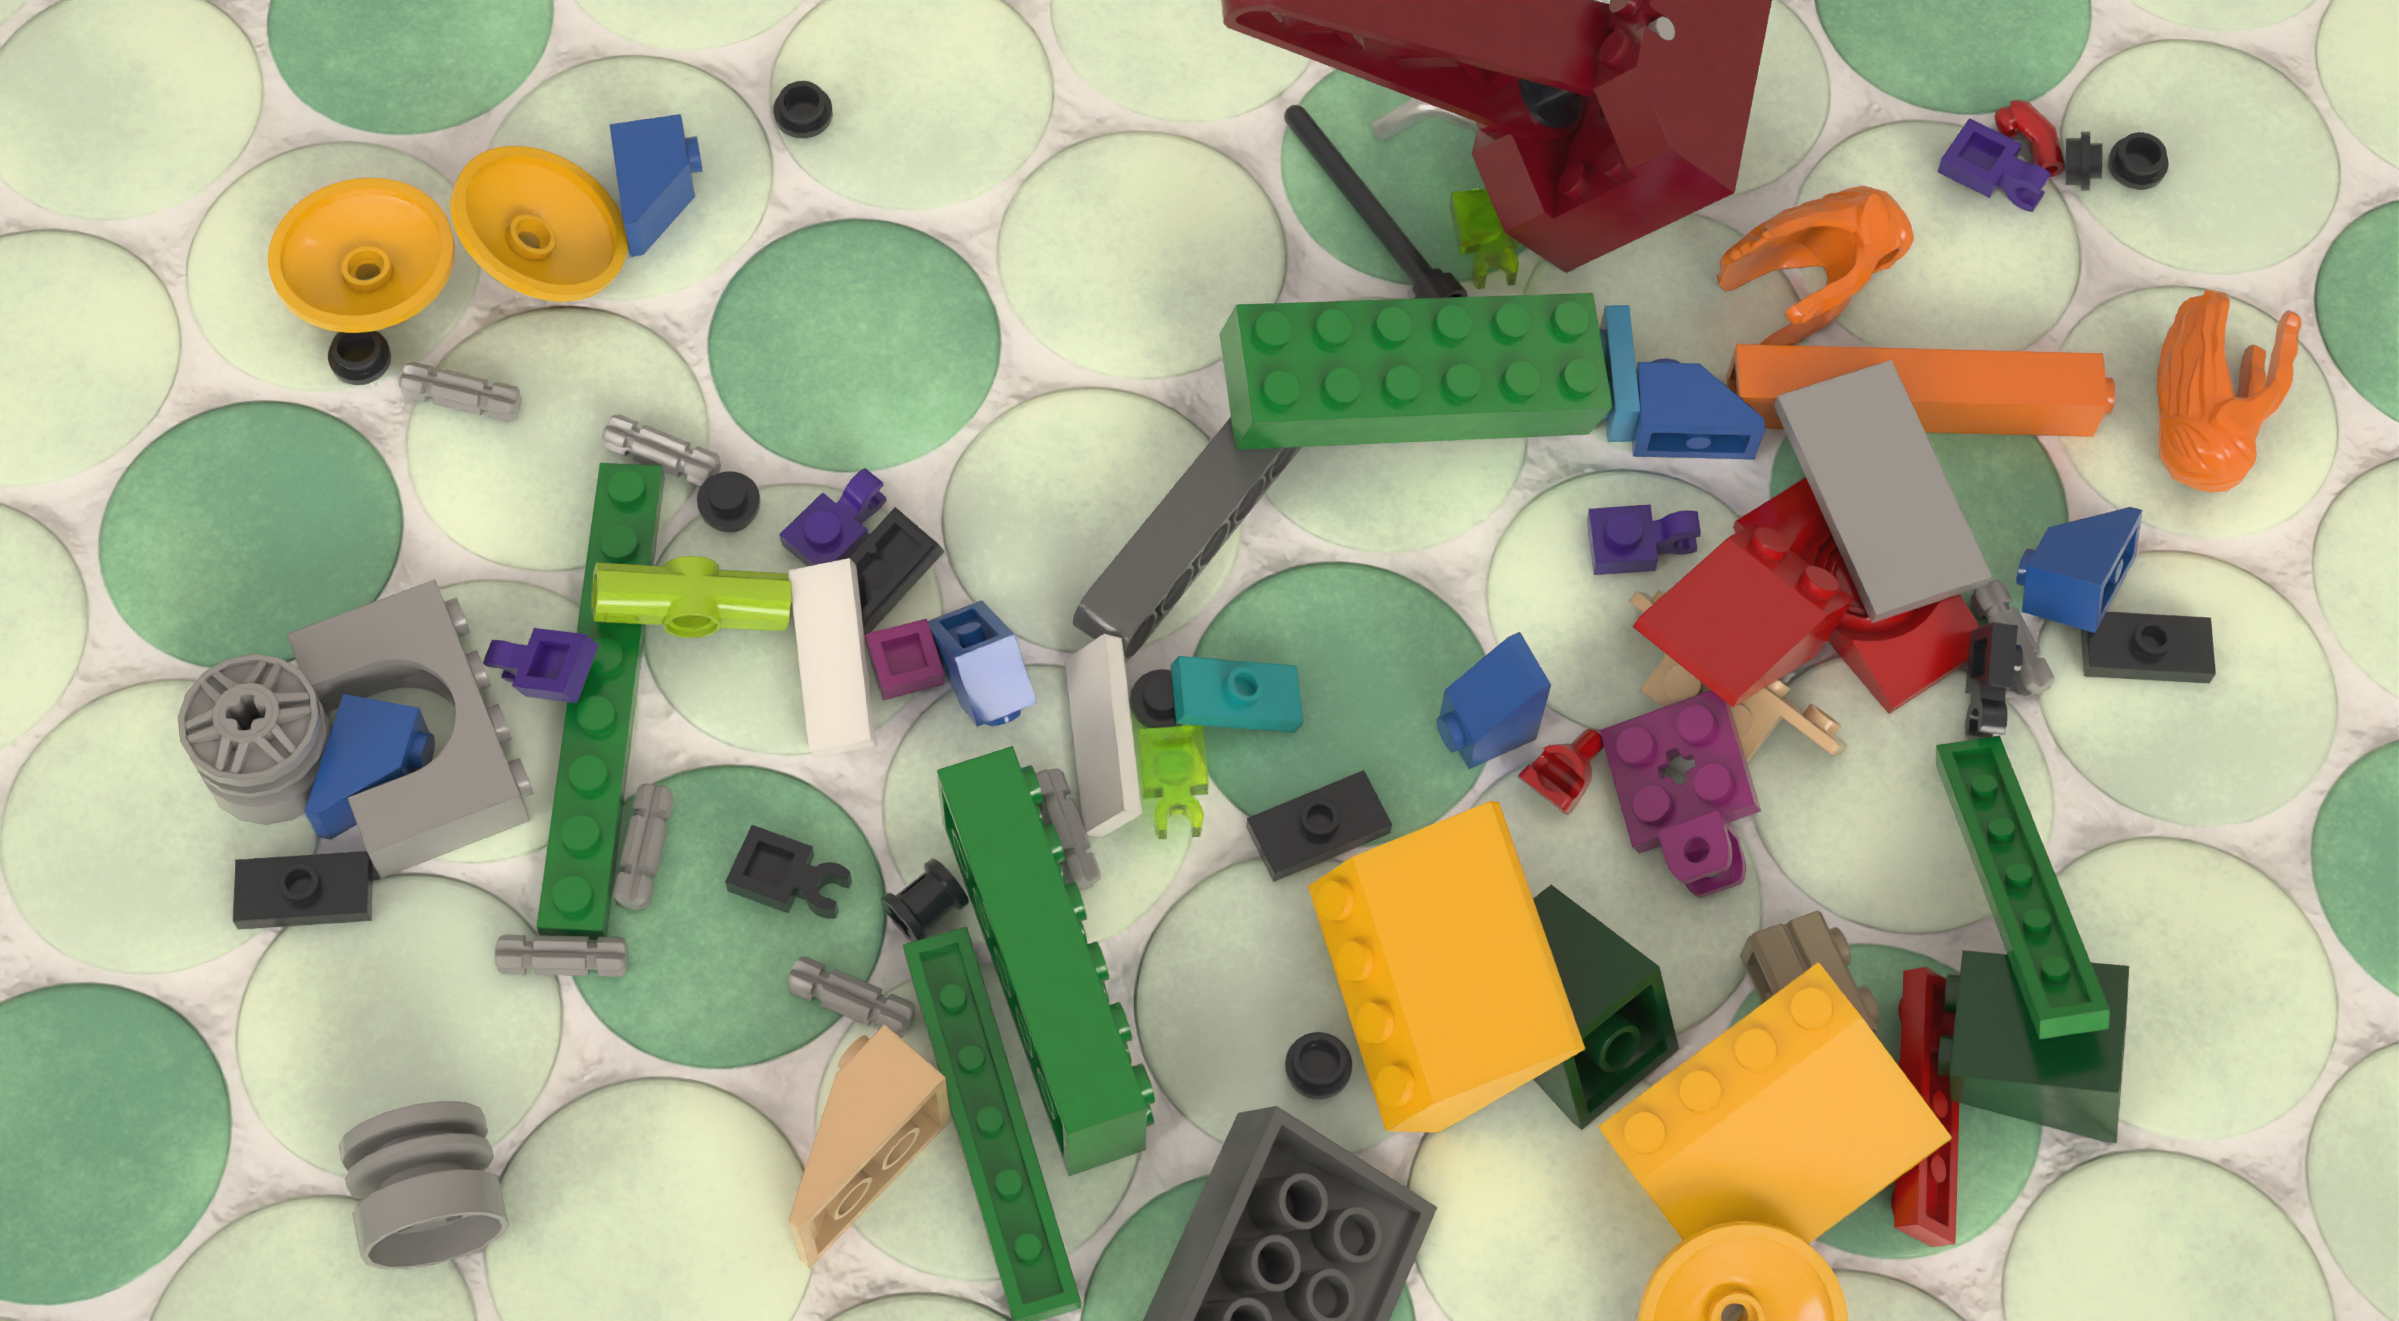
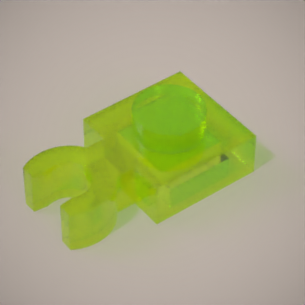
M1486 188L1451 192L1449 208L1459 255L1476 253L1471 273L1475 287L1477 289L1485 288L1487 268L1489 267L1502 269L1506 274L1508 286L1515 285L1519 270V259L1512 249H1517L1519 242L1504 232Z
M1203 725L1139 729L1138 741L1143 799L1162 797L1154 811V831L1159 840L1167 839V820L1175 814L1186 816L1191 822L1192 837H1200L1203 830V809L1199 801L1191 795L1208 794L1209 783Z

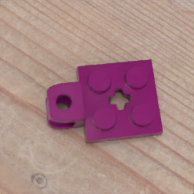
M1710 690L1600 730L1632 847L1640 854L1661 846L1671 873L1681 883L1685 884L1688 890L1696 897L1703 898L1741 885L1746 876V861L1737 829L1731 822L1761 812V807L1730 705ZM1679 756H1682L1684 760L1694 759L1695 767L1686 771V782L1677 785L1672 777H1665V770L1670 766V762ZM1719 873L1717 876L1707 877V876H1710V875Z

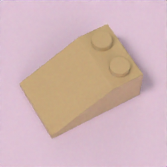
M885 1024L871 1038H868L866 1035L858 1038L842 1055L838 1063L840 1070L835 1075L788 1221L799 1258L809 1268L816 1263L951 1122L945 1076Z

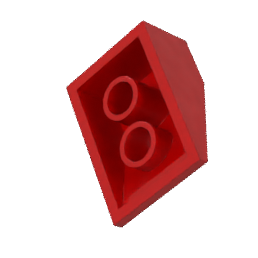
M1754 523L1724 540L1639 616L1633 628L1731 707H1735L1815 658L1854 599L1839 588V582L1831 573L1820 567L1811 566L1790 550L1788 541L1781 534Z

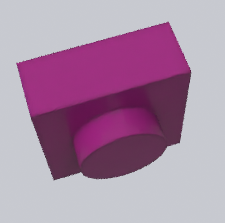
M927 618L865 634V646L883 701L944 685L945 673Z

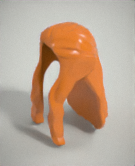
M1862 185L1836 193H1829L1821 199L1808 201L1800 206L1783 210L1770 220L1755 227L1743 239L1728 249L1719 262L1720 273L1716 275L1718 285L1725 292L1733 291L1754 279L1776 270L1824 267L1827 275L1826 286L1790 307L1784 316L1791 323L1760 343V345H1795L1831 324L1849 305L1851 296L1856 294L1870 280L1872 273L1889 269L1908 252L1914 240L1912 226L1905 212L1886 191Z
M2215 289L2205 290L2203 295L2190 297L2178 308L2174 323L2167 332L2157 371L2159 458L2173 479L2197 490L2211 493L2227 492L2237 486L2254 466L2257 456L2255 440L2264 420L2277 411L2291 387L2294 374L2293 362L2298 352V334L2302 322L2300 316L2290 310H2287L2281 316L2276 330L2275 344L2271 353L2267 379L2265 372L2266 351L2255 344L2245 349L2240 368L2239 387L2235 396L2225 357V328L2230 299L2226 293Z

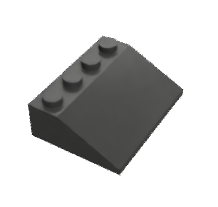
M1278 1106L1240 1112L1232 1124L1143 1321H1389L1437 1207Z

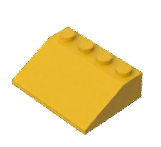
M1486 802L1355 855L1308 885L1386 1132L1440 1133L1585 1049L1499 802Z
M1819 962L1598 1126L1602 1134L1682 1240L1700 1230L1720 1223L1753 1221L1780 1227L1811 1244L1952 1139L1862 1016Z

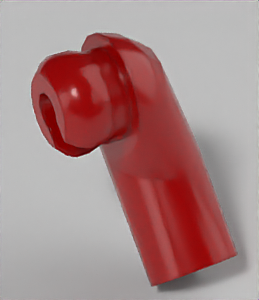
M2012 100L2010 106L2002 107L1996 111L1994 119L1999 133L2009 138L2022 133L2029 142L2033 163L2051 173L2050 178L2061 174L2065 170V163L2055 126L2031 103L2025 100Z

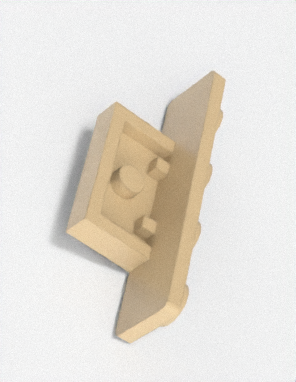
M1658 589L1655 595L1651 597L1647 593L1636 591L1629 602L1644 613L1665 593ZM1667 654L1640 689L1662 707L1710 691L1708 687ZM1781 679L1735 707H1731L1747 764L1782 718L1832 755H1840L1848 744L1836 736L1842 726L1827 713L1813 704H1810L1803 711L1784 697L1790 687Z

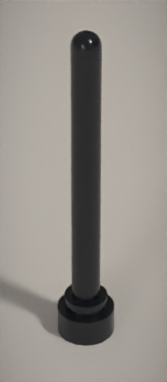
M1300 105L1289 106L1284 113L1286 124L1414 283L1412 291L1416 295L1415 299L1467 297V291L1452 273H1444L1440 268L1433 269L1305 108Z

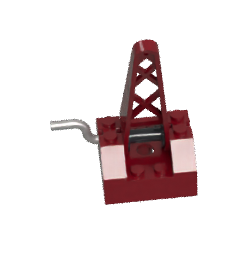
M1221 0L1223 24L1227 28L1412 97L1411 100L1373 121L1372 130L1378 139L1387 140L1427 118L1445 119L1464 129L1477 132L1472 156L1504 232L1565 273L1735 193L1772 0H1610V4L1595 0Z

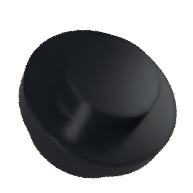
M796 81L785 86L773 106L776 125L783 133L794 138H811L819 135L827 129L833 117L832 103L829 96L819 86L809 81Z
M2090 131L2081 132V138H2066V185H2081V191H2090V179H2102V143H2090Z
M2144 132L2132 133L2115 143L2108 156V168L2112 176L2122 185L2137 190H2145L2157 186L2165 177L2169 166L2164 144L2157 137Z
M377 331L362 333L338 332L330 345L328 362L333 374L342 382L351 385H365L376 381L387 371L391 363V350L387 340Z
M733 471L717 473L708 478L700 487L697 495L698 510L702 519L711 527L722 532H737L746 528L757 516L760 509L759 490L754 481L742 473Z
M1154 670L1141 676L1132 688L1130 700L1131 710L1138 722L1156 732H1168L1182 726L1183 724H1176L1171 670Z
M1323 1032L1305 1034L1298 1038L1287 1052L1285 1060L1286 1077L1291 1086L1305 1097L1312 1099L1333 1097L1340 1093L1350 1080L1352 1072L1351 1054L1346 1045L1331 1034Z

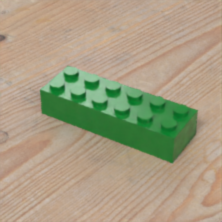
M1593 293L1236 304L1219 334L1235 450L1588 435L1613 408Z
M1010 746L938 769L937 779L942 823L1068 1175L1072 1176L1145 1151L1146 1127L1154 1124L1150 1104L1155 1103L1152 1085L1142 1063L1131 1066V1055L1127 1042L1132 1041L1130 1027L1121 1003L1108 1004L1109 997L1104 982L1109 980L1107 965L1098 942L1095 941L1087 944V937L1082 921L1087 920L1085 906L1077 884L1075 882L1065 883L1060 862L1065 861L1063 847L1055 825L1053 823L1044 825L1038 805L1043 803V796L1032 765L1021 768L1014 747Z

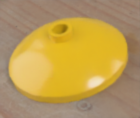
M497 147L480 153L471 159L456 179L450 198V211L455 231L462 245L476 263L503 285L522 294L542 300L557 302L578 301L603 291L613 282L621 270L628 250V241L622 215L616 203L603 186L573 162L554 153L532 147Z
M356 178L340 181L306 196L282 218L272 236L268 251L269 274L276 293L285 306L296 316L314 326L345 333H362L385 329L418 314L443 290L455 262V241L452 229L441 207L421 190L409 184L385 178Z
M1733 1221L1700 1230L1682 1240L1667 1253L1654 1269L1646 1284L1640 1301L1637 1321H1722V1311L1726 1306L1733 1303L1742 1305V1314L1737 1321H1848L1845 1298L1838 1279L1823 1257L1807 1242L1795 1234L1774 1225L1753 1221Z

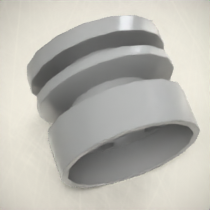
M259 654L226 659L203 672L186 692L178 715L180 742L220 808L240 821L263 825L291 821L305 813L304 811L324 754L332 724L326 716L315 690L301 670L282 658Z
M457 1101L414 1104L384 1112L361 1122L344 1134L338 1147L341 1161L348 1171L345 1177L347 1189L353 1197L363 1199L357 1204L352 1216L360 1256L366 1265L380 1269H410L435 1265L466 1256L488 1246L503 1236L509 1223L500 1183L495 1174L484 1171L491 1164L494 1155L489 1141L485 1139L488 1134L485 1115L480 1107L467 1102Z

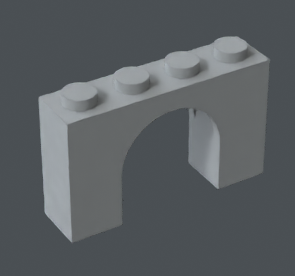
M435 579L287 634L299 669L304 673L315 690L325 713L339 708L343 694L367 698L383 691L404 687L420 688L434 692L445 698L456 709V719L452 735L445 748L433 761L413 773L348 797L368 855L381 879L530 821L522 799L533 795L534 792L520 758L510 762L506 760L500 744L513 740L499 704L488 708L485 707L479 690L491 686L478 651L476 650L465 654L458 637L469 634L470 631L457 598L444 602Z

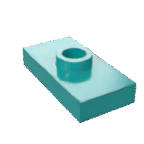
M1178 656L1170 665L1176 724L1296 732L1304 723L1296 665Z

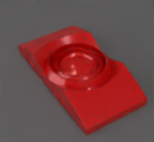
M1806 477L1735 521L1733 529L1736 533L1754 523L1778 532L1788 541L1790 550L1811 566L1820 567L1831 573L1839 582V588L1854 599L1827 641L1888 714H1891L1968 663L1970 631L1980 627L1960 594L1871 623Z

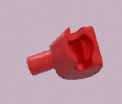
M1586 729L1571 744L1546 746L1543 748L1542 754L1533 763L1528 764L1517 777L1568 815L1577 806L1591 783L1592 767L1590 761L1603 749L1602 737L1596 730Z

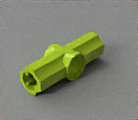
M699 556L674 558L667 561L663 566L596 563L593 572L591 614H593L594 622L663 625L664 630L668 634L683 638L710 636L720 628L786 631L789 624L792 601L791 581L788 579V573L720 570L719 565L714 560Z

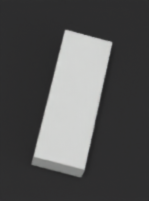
M848 558L789 570L809 753L814 757L877 746L856 564Z
M1108 634L1101 635L1065 659L1082 823L1087 835L1100 838L1142 814L1122 638Z

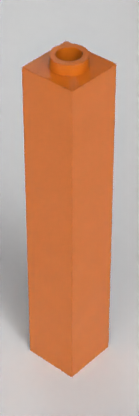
M1736 344L1726 375L1727 387L1765 419V429H1784L1774 407L1778 395L1892 360L1925 433L2093 437L2104 415L2112 412L2115 403V384L2112 377L2105 376L2103 353Z

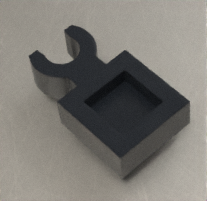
M1992 622L1970 631L1965 693L1971 694V702L1966 714V736L1986 738L1992 737L1993 734L2005 735L2008 717L2005 695L2007 690L2013 689V682L2018 679L2023 663L2022 647L2016 644L2017 625Z
M751 825L725 883L728 892L789 913L795 898L798 897L807 901L810 910L814 914L822 918L834 919L839 912L837 902L821 896L819 892L827 884H837L849 889L852 879L850 871L838 863L827 862L812 866L811 863L814 858L812 846Z

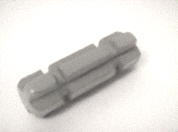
M417 362L407 363L403 369L399 387L401 388L402 395L406 398L426 402L431 397L434 398L433 404L476 415H482L485 410L489 411V418L505 422L514 421L521 406L522 397L520 396V390L516 386L495 382L491 387L487 386V379L442 368L437 373H433V366Z
M613 415L604 428L602 439L607 449L623 456H627L632 452L634 453L633 460L646 465L662 466L663 472L675 477H680L682 473L686 474L685 481L700 487L708 478L720 472L721 463L717 453L699 446L691 450L689 449L690 442L647 425L639 429L637 428V421L623 415Z
M1993 580L1987 586L1974 589V593L1971 595V603L1979 618L1987 619L1988 624L1996 622L2018 626L2016 644L2022 647L2023 663L2020 675L2014 683L2019 693L2026 698L2041 694L2051 687L2050 685L2054 682V675L2045 658H2037L2036 654L2040 652V649L2018 608H2010L2009 603L2013 599L2005 584L2000 580Z
M1058 768L1044 769L1036 773L1043 796V803L1038 805L1043 808L1041 814L1044 825L1053 823L1058 832L1065 856V861L1061 865L1065 883L1075 882L1079 890L1089 889L1101 878V872L1094 853H1086L1085 849L1090 848L1091 845L1074 799H1066V795L1071 794L1064 772Z
M646 783L640 785L637 789L633 809H636V812L630 818L620 865L623 868L622 872L617 874L613 891L616 905L620 907L645 910L650 905L654 885L651 884V878L657 875L667 831L664 825L665 821L670 818L673 805L671 790L665 786Z
M504 934L497 940L495 964L498 971L502 974L525 975L528 968L534 969L535 975L588 976L590 970H598V976L620 977L626 973L628 946L625 939L621 937H599L597 943H589L588 936L535 935L533 941H526V935Z
M807 956L800 957L796 961L787 982L791 993L809 1001H813L817 997L821 1000L820 1006L866 1026L875 1022L878 1025L877 1030L885 1024L900 1038H903L909 1030L915 1016V1006L911 1001L892 993L886 998L881 994L883 989L837 969H833L829 973L824 970L825 964Z

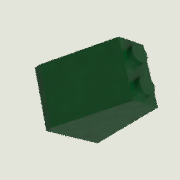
M1551 884L1534 897L1533 900L1585 1049L1533 1080L1570 1121L1582 1130L1677 1052L1679 1046L1660 966Z
M1962 950L1960 974L1948 973L1945 988L1944 1013L1956 1014L1954 1036L1941 1035L1938 1054V1076H1948L1950 1078L1951 1101L2095 1140L2117 1143L2130 966L2091 962L2110 1009L2109 1029L2039 1039L2008 955Z

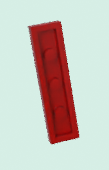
M1921 967L1903 971V992L1898 1005V1014L1901 1022L1900 1060L1897 1065L1952 1139L1896 1180L1895 1189L1891 1197V1207L1894 1215L1895 1229L1930 1247L1956 1245L1960 1103L1951 1101L1950 1078L1948 1076H1938L1941 1035L1954 1036L1956 1014L1944 1013L1946 978L1928 967Z

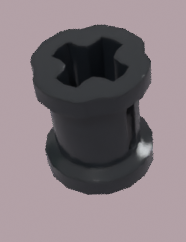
M935 858L927 861L924 864L925 872L897 895L887 893L881 898L882 906L887 915L911 942L926 938L925 931L953 908L962 910L969 904L968 897L961 885L950 871Z

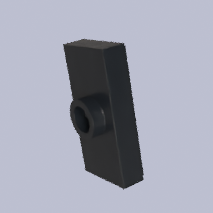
M896 507L849 557L856 564L864 638L865 634L871 633L945 552L935 540Z
M2106 612L2095 633L2081 629L2083 672L2085 677L2210 684L2216 675L2211 617Z
M1363 770L1247 818L1246 828L1273 882L1390 834L1392 823Z
M367 851L235 860L233 923L239 930L372 921L373 862Z

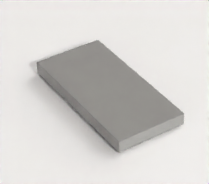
M1892 360L1777 396L1774 403L1776 412L1871 623L1989 584L1993 576Z

